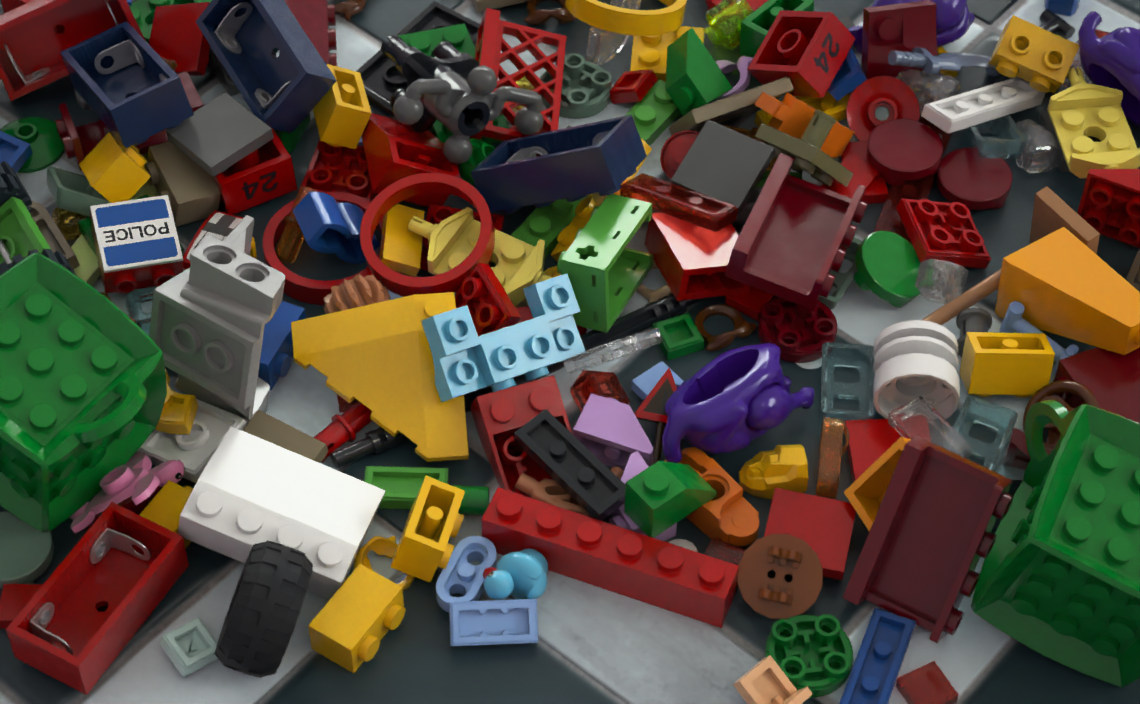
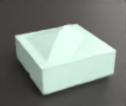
M199 617L161 637L160 645L183 677L218 660L215 655L217 642Z

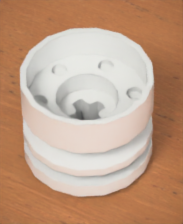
M923 320L898 322L881 331L875 338L873 348V370L875 372L873 403L880 415L886 419L926 417L927 425H932L949 418L958 409L960 400V385L957 373L959 351L957 340L952 332L942 325Z

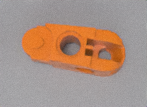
M762 91L755 103L756 106L772 116L768 125L801 139L815 111L814 107L788 92L783 100L780 101ZM836 121L820 150L832 158L841 156L855 132Z
M696 447L681 450L683 457L677 463L690 465L717 492L713 500H710L686 516V518L716 544L719 543V538L724 543H730L735 546H747L753 543L759 532V512L743 497V488L704 451Z

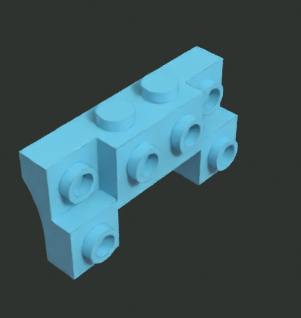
M567 273L535 283L523 289L533 319L478 336L467 305L421 321L432 353L435 386L441 403L491 386L492 392L513 387L516 385L514 378L521 375L525 376L526 382L549 374L547 366L586 353L573 314L580 312V308Z

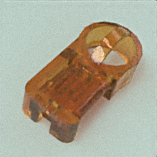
M823 417L815 496L836 500L840 478L841 455L847 450L850 439L849 430L844 424V419ZM843 432H844V434H845V436H846V443H845V445L842 447Z

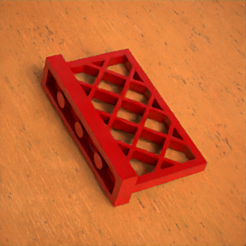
M486 7L477 32L474 59L478 61L479 66H487L495 72L497 86L493 92L502 86L520 88L516 81L525 77L535 88L532 91L542 95L551 105L550 108L540 111L544 118L543 128L546 132L558 130L566 36L499 20L500 11ZM503 34L515 36L522 44L511 48L502 38ZM543 43L555 46L556 52L546 56L537 45ZM528 50L537 62L528 66L518 54ZM509 59L519 71L508 75L499 64ZM544 68L553 77V80L544 84L534 72ZM505 102L500 115L503 114L513 127L509 129L494 126L493 120L488 121L487 125L479 133L470 136V139L481 140L482 136L506 141L527 136L517 130L514 124L516 114L512 110L520 105L524 107L527 105Z

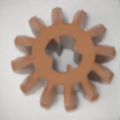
M357 274L353 279H344L341 285L331 287L332 293L323 298L325 303L324 310L326 314L387 301L390 300L391 296L386 286H383L381 281L376 280L374 275H367L363 278L360 274Z

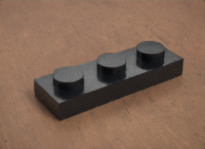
M546 409L514 433V441L594 519L603 521L624 504L626 485Z

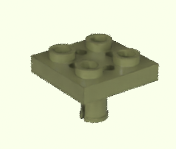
M815 109L814 115L801 139L794 138L763 123L755 135L756 138L765 144L775 148L774 157L778 158L780 153L793 157L794 161L791 169L802 173L804 170L810 173L812 178L827 186H831L834 181L847 187L854 175L820 150L837 120L824 112L821 113L817 109Z

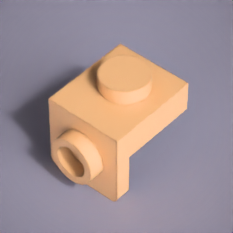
M771 655L763 658L733 684L747 704H802L813 694L808 687L797 690Z

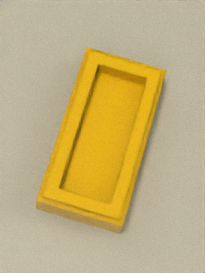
M396 204L384 215L379 259L390 269L416 277L420 269L423 236L409 231L408 225L415 215L424 220L425 211Z

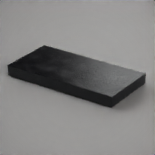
M434 1L401 30L397 36L465 23L476 48L477 32L480 24ZM390 41L387 43L391 48L394 47ZM381 49L356 71L360 72L365 86L389 101L393 93L398 89H404V91L408 89L405 79L396 69V64L385 57Z

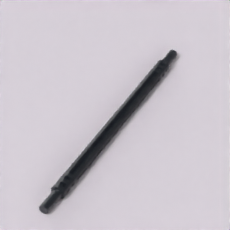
M670 293L668 296H664L655 302L646 304V306L616 319L607 333L597 330L587 332L580 336L586 353L547 366L549 374L651 328L653 323L687 312V307L706 298L677 301L673 293ZM524 375L514 378L515 386L528 383ZM491 386L464 395L465 413L471 411L470 406L476 397L492 393ZM378 427L376 430L365 433L364 439L335 451L330 456L334 466L338 469L370 453L376 456L384 450L391 449L409 439L400 432L394 437L382 427Z

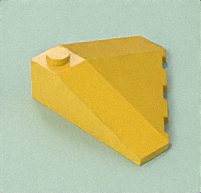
M454 292L414 294L291 322L293 358L295 363L305 370L313 366L328 378L326 386L348 403H351L354 399L358 400L372 411L370 415L372 421L395 437L400 432L418 445L415 453L425 461L434 462L469 458L464 395L441 403L435 386L432 353L421 321L431 316L456 309Z

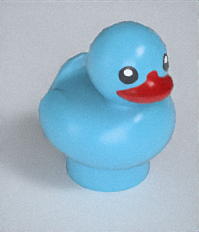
M527 548L520 552H510L501 557L496 568L489 567L484 570L485 591L488 596L498 600L505 599L509 595L515 599H537L542 596L547 587L546 573L548 572V563L545 557L534 549Z

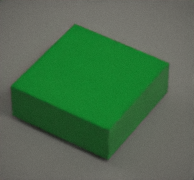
M689 313L652 324V334L667 361L704 350V339Z

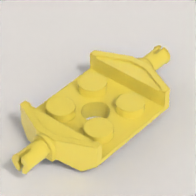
M1075 67L1069 69L1067 77L1071 87L1051 96L1047 109L1069 171L1078 178H1087L1090 169L1139 168L1140 148H1137L1121 107L1124 95L1122 90L1088 84L1080 67H1077L1076 71ZM1089 137H1096L1100 139L1101 142H1093V140Z
M469 207L442 220L439 224H432L415 215L408 225L409 231L428 238V272L434 275L447 272L463 262L473 251L481 228V222L473 219V209ZM494 228L495 246L490 261L497 265L491 267L514 306H517L526 298L523 291L524 288L553 278L544 272L545 241L539 239L537 245L533 246Z

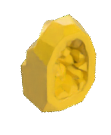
M802 444L777 445L773 450L761 451L752 459L746 461L739 471V485L752 496L772 499L775 487L801 493L807 491L809 479L808 462L805 448Z

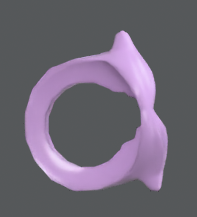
M742 56L738 59L737 63L728 60L716 61L723 74L736 69L740 71L738 83L719 100L745 91L751 79V73L747 69L754 57Z

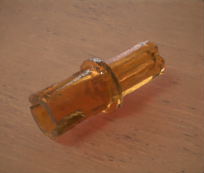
M300 186L292 210L308 192H316V190ZM292 210L289 216H285L283 219L286 225L275 249L278 259L287 263L295 262L305 238Z

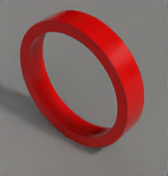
M420 173L392 183L372 200L362 218L360 244L372 275H374L376 280L381 281L382 285L386 286L389 291L403 297L414 294L456 293L478 262L489 263L495 246V230L489 207L484 197L475 187L453 175ZM430 192L448 193L466 200L477 209L481 222L478 241L469 256L458 266L447 272L428 277L403 275L387 267L378 258L373 249L372 238L382 217L393 206L414 195Z
M323 192L332 196L337 203L345 202L357 205L364 213L371 201L350 193ZM302 196L279 209L268 222L263 235L265 264L285 275L283 293L301 302L325 305L323 298L332 293V286H339L344 282V279L351 280L357 274L364 278L367 275H372L367 266L362 271L346 278L327 281L313 280L293 273L280 262L274 247L279 237L289 227L297 223L292 210L305 197ZM383 217L376 227V229L380 232L381 235L383 227Z

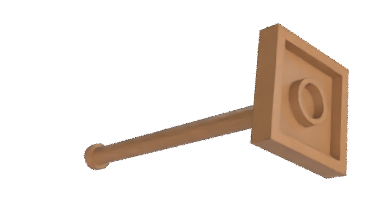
M1048 186L1035 193L1029 241L1033 243L1065 227L1097 255L1100 233ZM1001 269L922 320L943 325L956 317L960 311L970 308L999 288Z

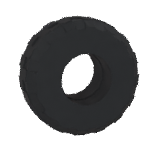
M268 540L253 545L232 597L215 650V655L222 662L223 666L259 678L276 673L293 634L312 574L313 564L306 557L305 553Z

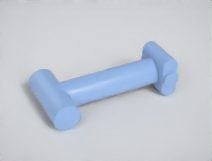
M1017 301L1009 304L999 329L1000 333L1043 332L1022 318L1025 307ZM1046 335L1055 353L1054 361L1057 363L1054 373L1056 374L1059 360L1076 355L1079 347L1072 344L1064 349Z

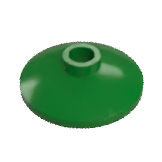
M41 117L20 118L0 129V131L20 139L31 146L32 154L19 169L18 173H30L48 168V166L56 163L65 152L56 123L49 119Z

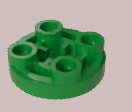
M875 231L858 245L855 253V263L858 271L854 274V280L859 288L865 291L871 290L875 295L897 308H902L924 290L927 284L926 265L920 263L913 245L908 240L890 231Z
M830 614L820 616L798 615L788 619H780L773 624L766 642L765 657L771 655L797 690L808 687L813 693L810 697L825 696L836 691L846 682L850 675L853 663L852 644L846 633L841 629L839 620Z

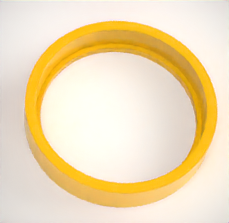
M565 0V5L574 17L593 27L625 35L655 36L673 32L682 25L687 0H658L668 7L657 10L625 9L608 5L598 0Z

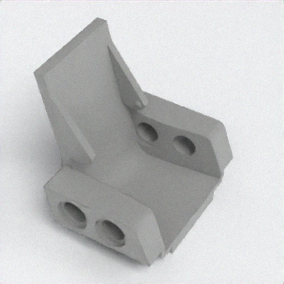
M246 215L224 241L208 234L190 253V268L154 289L149 337L162 350L165 366L178 373V379L175 384L176 388L188 395H195L196 399L250 421L257 410L264 413L267 411L270 385L258 377L265 324L272 319L282 302L285 275L250 256L254 218Z

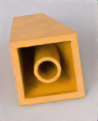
M1065 227L1003 258L995 314L1000 318L1004 319L1009 304L1017 301L1025 307L1022 318L1037 329L1122 355H1126L1140 347V292Z

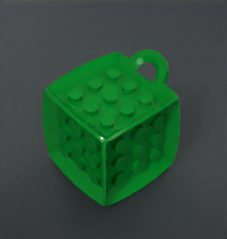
M32 253L0 276V505L17 518L44 533L56 528L102 489L99 485L102 478L114 468L126 464L156 428L166 397V368L162 350L116 305L55 261L41 253Z
M1046 400L1038 402L1030 407L1025 420V439L1031 460L1024 472L1023 481L1014 494L1012 504L995 532L997 538L990 554L982 565L971 608L974 613L1036 652L1091 677L1119 687H1125L1140 679V424L1088 404L1080 405L1069 413L1058 401ZM1051 423L1059 429L1061 436L1053 451L1047 455L1042 434L1045 425Z

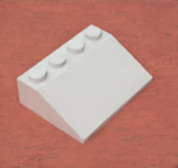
M230 426L198 478L180 514L178 534L187 540L242 563H246L254 544L266 542L267 540L294 548L305 553L306 557L313 564L307 590L331 599L348 577L355 557L361 548L385 494V490Z

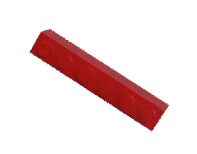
M500 487L496 489L481 519L482 537L489 539L494 544L498 554L506 555L510 552H520L527 548L534 549L545 557L549 571L720 628L724 624L736 594L738 565Z

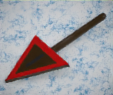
M670 368L667 369L634 413L637 419L657 423L653 464L661 460L663 433L668 418L664 405L677 389Z

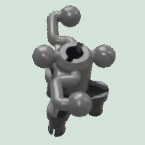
M397 35L387 37L394 45L392 48L383 41L381 46L382 54L396 64V69L403 76L408 86V89H405V91L404 89H398L391 96L390 105L393 108L396 119L418 133L429 130L434 125L436 119L454 134L448 137L443 145V153L449 162L462 164L468 161L473 149L469 140L470 136L479 133L487 125L488 121L496 119L501 114L506 101L527 105L521 108L515 115L514 124L520 133L527 136L534 135L543 127L544 118L540 112L542 98L537 92L511 86H502L493 92L497 86V76L492 68L484 65L479 66L478 61L468 53H461L450 42L444 41L439 43L433 51V55L436 56L433 58L424 54L416 47L408 46Z

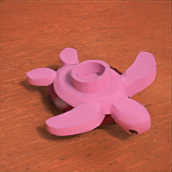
M135 453L126 464L114 468L102 478L99 483L102 489L98 494L69 517L74 520L70 528L74 533L90 528L111 502L139 515L168 480L174 483L181 480L185 470L183 462L180 460H169L151 469L152 461L146 453Z

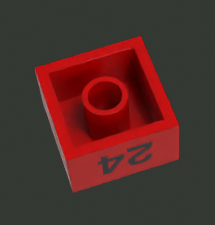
M780 10L747 70L762 85L787 77L790 78L794 88L789 94L798 97L823 98L856 38L832 12Z
M272 129L274 137L272 140L239 160L224 172L213 177L221 192L220 203L226 213L234 215L298 189L292 158L274 129Z

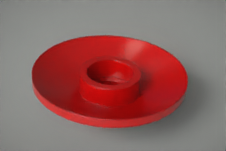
M877 76L864 81L852 92L846 107V119L849 129L855 132L854 136L859 141L868 140L873 129L883 122L893 119L919 121L920 117L918 99L913 90L903 81L890 76ZM879 107L887 109L889 113L888 118L884 121L878 120L875 116V111Z

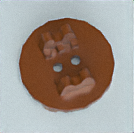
M770 534L757 539L745 550L738 565L737 584L744 601L755 612L770 619H788L804 614L816 602L823 586V568L817 553L804 540L790 534ZM774 571L776 576L771 579L768 577V572ZM790 574L793 580L786 582L784 579L786 575Z

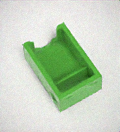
M615 194L607 195L601 205L594 208L591 218L584 228H580L577 231L575 239L568 250H564L561 253L557 264V271L561 275L568 274L580 308V312L573 314L577 326L607 333L653 267V254L626 248L644 221L650 222L652 203Z

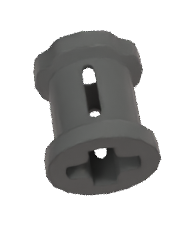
M973 307L966 308L957 315L956 324L958 329H960V338L957 340L959 356L962 357L966 332H988L991 328L992 317L988 311Z

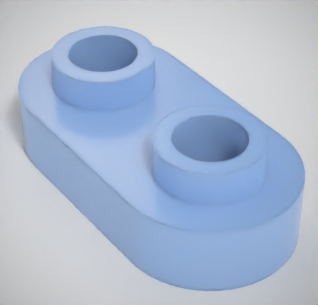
M469 536L458 542L454 548L446 568L442 570L436 582L437 603L446 612L449 613V602L479 601L485 590L483 572L486 568H496L497 565L496 548L489 539L482 536ZM480 561L481 564L472 565L470 562ZM456 593L464 595L462 597H452Z

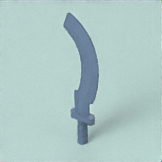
M915 47L911 52L892 50L888 55L890 65L917 66L922 68L927 74H938L940 69L960 71L961 67L996 69L995 66L988 64L991 57L971 53H941L938 56H933L927 49Z

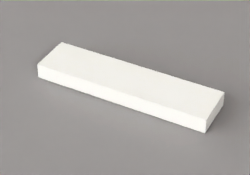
M1015 77L925 104L921 116L949 134L1041 105L1045 93L1030 87L1029 82Z

